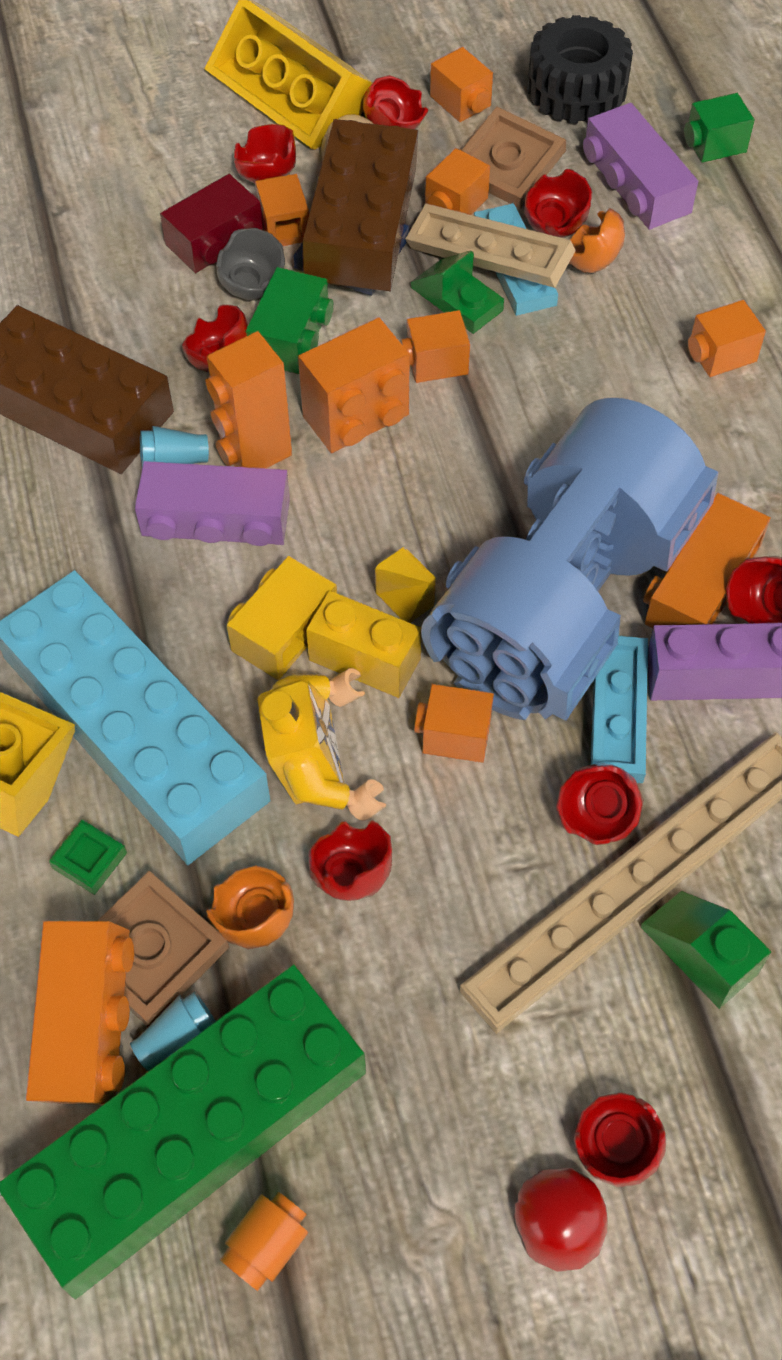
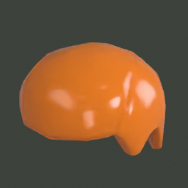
M611 208L607 212L599 211L597 213L601 220L599 226L593 227L584 224L572 236L570 240L576 251L569 265L584 273H596L609 266L618 256L625 239L624 220L619 213Z
M255 865L236 870L222 884L215 885L213 888L212 908L206 910L207 917L229 943L246 949L265 947L279 939L289 926L294 909L293 890L285 878L277 871Z

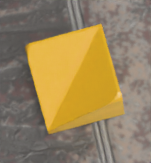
M402 547L376 566V594L401 620L411 623L434 606L436 577L407 549Z

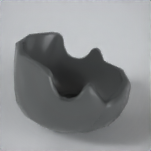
M258 228L234 231L227 245L218 254L216 267L220 284L234 296L249 301L262 298L276 268H284L285 266L283 245L271 233Z

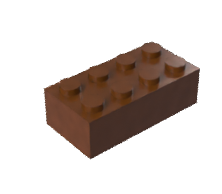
M333 119L303 238L304 274L325 278L327 283L391 292L416 173L418 130L399 126L362 123L354 120Z
M16 305L0 322V415L122 475L140 453V431H151L152 426L162 427L173 414L174 409L167 375L19 305Z

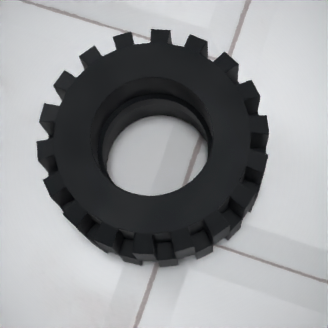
M572 15V18L561 17L555 19V23L548 22L542 26V31L536 32L533 42H531L527 84L528 94L531 95V102L536 106H540L539 111L545 115H553V119L559 121L563 119L569 120V123L578 124V121L588 123V118L620 107L622 102H625L632 63L633 50L631 49L632 43L630 39L625 37V32L622 29L614 28L613 23L607 20L600 21L598 17L589 16L587 18L581 17V15Z

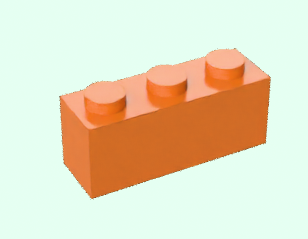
M259 331L207 355L210 377L205 382L208 392L214 401L215 409L211 411V418L219 432L220 438L215 442V445L225 465L267 469L292 456L284 362Z
M717 493L712 506L670 566L665 577L655 576L649 585L643 602L649 605L645 625L653 628L656 625L714 624L727 603L726 586L732 570L745 559L755 557L762 545L771 517Z
M43 921L26 1101L55 1104L104 1105L116 1096V1092L121 1090L125 1076L124 1061L119 1056L121 1032L127 1028L130 1014L129 1002L127 997L124 996L126 972L131 970L134 962V945L129 937V929L109 921Z

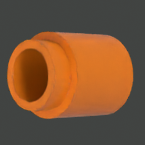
M277 1192L271 1201L260 1194L225 1241L229 1248L220 1258V1261L256 1291H259L267 1279L271 1282L275 1280L309 1233L300 1225L307 1214L280 1192Z

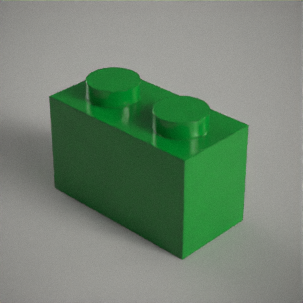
M277 267L246 329L247 336L259 331L284 362V371L299 374L298 355L318 346L321 326H327L331 320L334 302L328 298L327 279Z

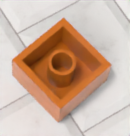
M380 317L298 355L303 418L331 454L346 446H353L364 437L386 426H393L409 415L410 353Z

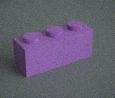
M632 103L588 118L586 138L583 141V149L587 159L598 167L605 176L609 186L612 189H616L627 203L631 213L638 216L648 230L692 213L699 181Z
M144 461L135 504L141 536L153 537L159 540H169L172 538L195 539L206 543L227 541L249 543L254 546H265L267 544L284 545L290 502L287 470Z
M782 623L654 626L648 646L647 674L650 700L782 698Z

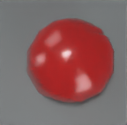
M391 75L376 78L365 92L363 98V109L366 119L378 125L416 129L427 115L428 108H422V92L420 90L410 88L402 79Z
M267 124L250 129L245 146L241 147L240 143L235 144L234 164L237 173L253 183L259 180L289 175L296 164V145L293 130L279 124Z
M565 169L556 177H548L544 174L526 194L524 214L536 232L560 238L570 236L588 218L592 190L587 179L574 170Z
M220 305L215 320L209 322L202 318L196 320L193 334L184 339L182 350L188 361L197 369L209 372L207 355L247 336L246 329L248 324L244 313L238 306Z
M764 556L747 558L732 570L726 586L728 608L733 616L742 618L749 624L782 623V557Z
M600 762L578 768L560 787L556 808L567 833L575 834L594 845H603L622 840L631 833L640 822L644 799L633 776L613 764Z
M373 820L369 821L368 825L362 829L354 828L346 821L341 822L330 834L318 838L309 850L310 878L318 888L335 899L355 901L373 896L381 889L391 872V836L378 822Z
M619 1092L599 1096L581 1112L575 1131V1147L581 1163L595 1179L619 1188L641 1184L657 1172L666 1152V1133L659 1116L647 1101L642 1098H636L634 1095Z
M571 1167L543 1169L526 1180L518 1193V1201L515 1203L516 1225L527 1254L535 1262L560 1272L582 1269L599 1256L607 1234L608 1217L603 1196L590 1178Z

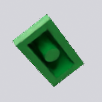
M680 891L641 925L644 932L718 1009L759 975L772 952L730 909L684 891Z

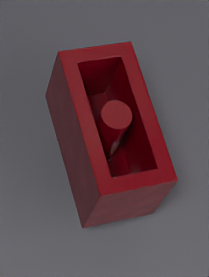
M230 173L160 213L165 245L195 274L217 262L219 251L227 245L234 231L247 228L263 230L260 200Z

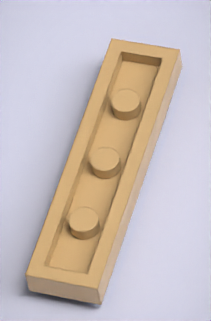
M430 204L424 205L405 238L411 249L443 258L471 250L474 253L473 266L553 288L558 284L576 251L571 240Z

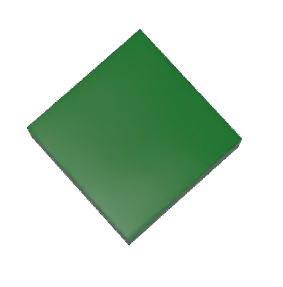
M81 820L51 857L49 863L52 869L95 895L126 856L127 851L125 845Z

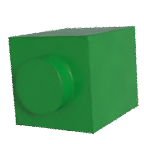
M738 92L693 102L689 121L684 126L685 140L690 148L693 147L701 163L746 153L755 119Z

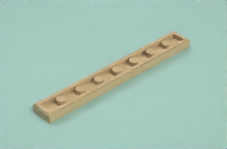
M777 732L771 735L460 985V993L496 1034L782 799V737Z

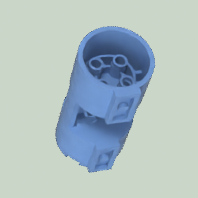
M604 398L590 403L581 411L557 444L552 443L541 459L535 458L526 471L524 484L528 486L527 507L532 510L536 518L526 540L515 537H495L489 539L480 547L475 546L464 562L457 561L451 568L446 580V588L448 590L424 620L421 628L422 640L433 662H440L442 659L458 675L453 683L458 688L494 693L492 710L520 720H526L530 713H540L544 719L553 714L566 721L618 645L621 615L607 609L598 591L610 574L638 575L650 570L653 566L667 572L712 506L719 472L705 465L699 449L687 433L659 411L645 404L623 398Z

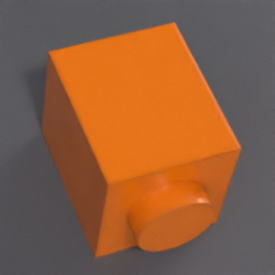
M464 47L431 63L430 97L457 121L462 122L491 106L493 72Z
M455 148L426 176L425 204L472 215L488 199L490 165Z
M297 173L255 181L257 199L261 202L263 230L271 233L283 246L302 243L309 218V209Z
M740 300L696 315L692 334L688 339L689 352L695 362H700L708 376L713 377L757 362L766 330L745 300Z
M460 310L407 319V338L400 339V342L410 353V365L416 383L469 374L470 341Z
M432 684L429 702H419L414 732L423 734V754L484 763L494 693Z

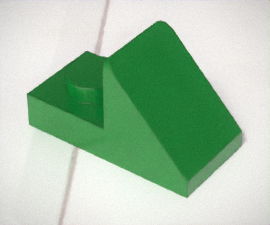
M470 250L439 260L412 280L411 288L444 313L460 310L465 328L474 334L503 312L504 298L473 276L474 253Z

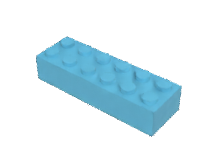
M75 570L0 620V650L4 659L55 716L75 724L73 737L187 865L191 864L271 802L267 775L264 770Z

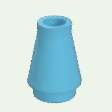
M152 426L151 431H140L141 467L143 468L144 461L181 464L207 463L209 459L207 434H192Z
M195 991L185 998L179 995L138 1038L130 1042V1046L139 1062L149 1072L215 1023L216 1020Z

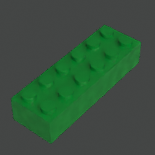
M293 964L1 1180L0 1194L62 1289L76 1300L366 1074L365 1053Z

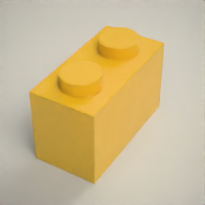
M287 556L277 569L272 568L263 576L258 590L246 603L238 604L231 612L227 621L231 651L279 681L308 647L306 629L329 590L337 593V585L292 557Z
M330 590L306 629L309 661L338 673L354 668L361 674L355 680L397 698H400L421 660V627Z

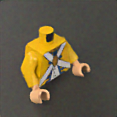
M350 668L330 680L324 675H290L277 681L271 690L258 695L257 701L268 762L296 805L309 803L343 810L347 805L351 814L363 821L385 808V803L375 799L377 795L384 791L382 784L373 779L367 780L354 791L350 790L349 786L344 783L331 708L327 701L329 698L333 704L342 707L362 697L365 692L355 691L350 685L351 681L361 676L360 672Z

